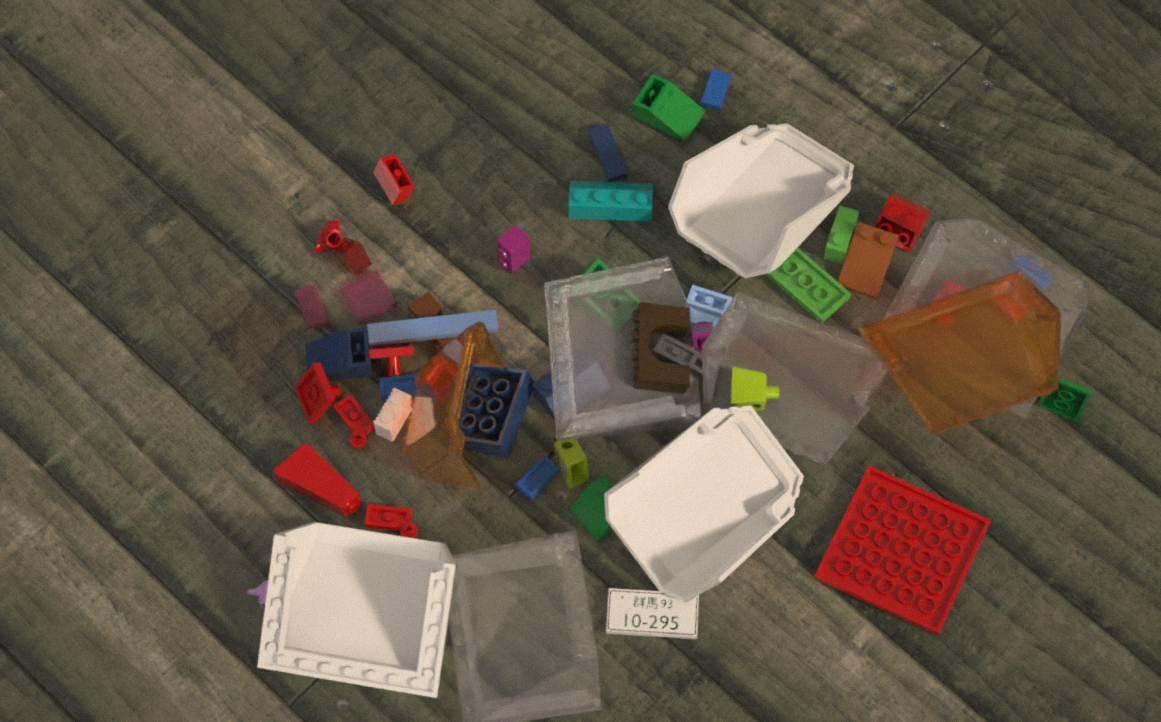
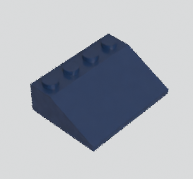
M469 362L443 431L442 439L489 456L509 458L532 394L534 380L528 370Z

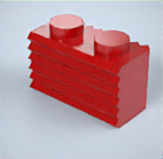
M398 155L379 159L374 169L375 171H373L392 205L408 201L415 187L407 171L403 168L404 165L397 158Z

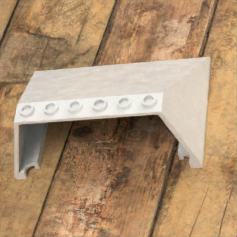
M311 522L275 534L257 668L437 698L456 566L446 544L319 522Z

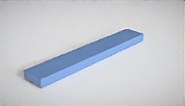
M496 310L367 324L370 346L498 332Z

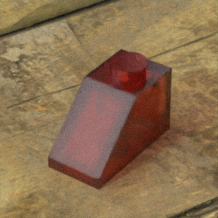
M345 237L339 246L329 248L347 272L353 275L363 274L367 271V267L372 265L361 243Z

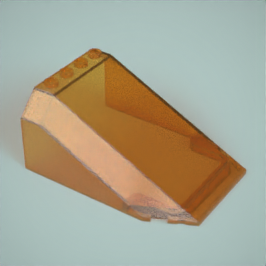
M479 321L460 333L423 365L420 374L416 375L415 387L417 389L416 394L412 395L411 398L412 413L411 416L407 417L406 428H408L407 436L403 437L402 449H404L405 454L425 481L480 489L481 484L462 456L464 434L458 425L459 413L469 364L504 368V362L484 322Z

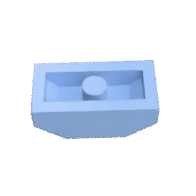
M692 285L685 304L687 308H690L691 322L695 324L701 321L713 322L714 327L720 320L726 318L733 297Z

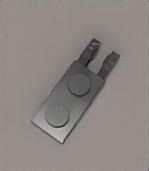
M666 334L661 335L652 349V354L672 364L690 365V372L701 379H706L708 373L696 366L695 363L698 362L708 369H712L714 366V362L711 359Z

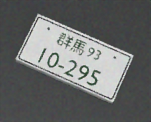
M609 588L606 634L697 639L699 595L685 602L660 591Z

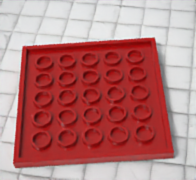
M869 465L820 563L814 579L938 636L991 520Z

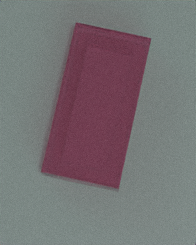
M315 284L295 291L308 329L329 323Z

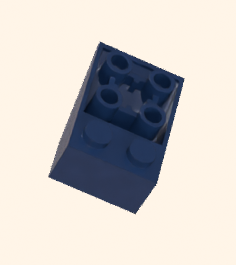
M368 327L345 329L305 344L307 370L313 363H321L328 381L373 377Z

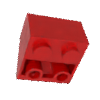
M894 193L888 197L875 228L899 235L896 246L910 252L932 211Z

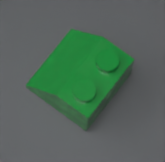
M605 474L590 484L570 508L598 542L613 531L606 521L605 493L614 484Z

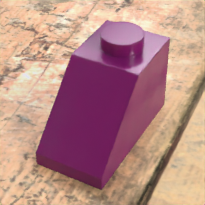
M701 321L692 324L694 349L704 356L715 355L716 345L713 322Z

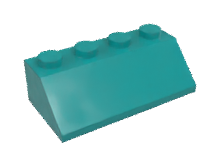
M570 181L569 219L651 222L653 184Z

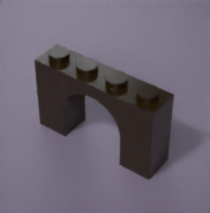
M639 302L637 309L632 312V322L635 323V329L632 330L631 341L635 342V347L631 353V361H634L631 380L634 381V389L685 394L690 386V365L665 363L658 360L648 347V339L657 334L685 336L690 328V308Z

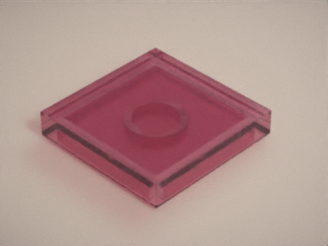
M377 270L339 288L341 295L359 324L397 306L396 300Z

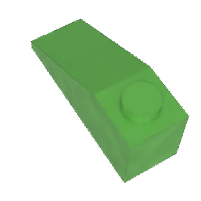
M839 206L825 248L824 260L844 265L860 211Z

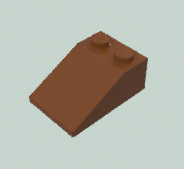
M858 222L838 283L847 290L877 299L899 235Z

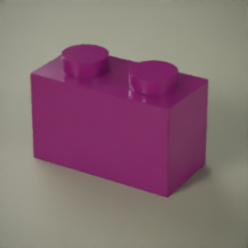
M516 225L497 239V261L504 270L508 269L513 274L531 259L530 238Z

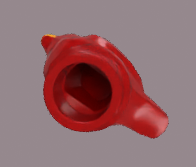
M339 219L328 221L321 229L318 243L314 247L315 252L320 253L327 247L333 248L341 244L342 235Z

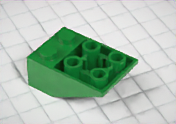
M652 74L633 102L632 117L686 142L704 115L705 110L670 81Z

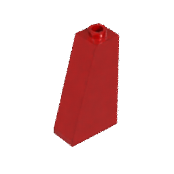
M307 442L273 470L275 478L279 483L344 517L349 513H354L360 506V494Z

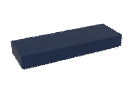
M604 124L589 128L588 133L607 182L626 178L627 171L609 125Z

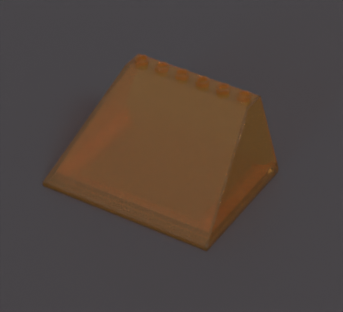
M1020 271L858 328L860 335L931 434H941L949 428L964 426L968 421L986 418L989 414L996 411L1008 410L1010 406L1028 403L1035 397L1050 395L1052 391L1058 390L1060 309Z

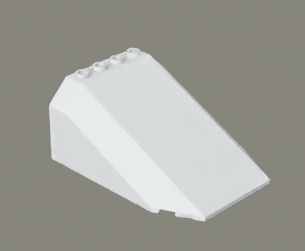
M768 124L766 128L750 125L684 162L668 208L678 234L685 238L687 242L694 244L704 253L711 255L722 265H726L735 271L739 276L750 278L763 275L781 266L849 193L854 165L789 124Z
M752 406L730 407L728 409L713 408L605 493L606 521L660 592L688 602L721 583L794 515L795 508L793 507L795 499L799 497V487L802 484L804 475Z

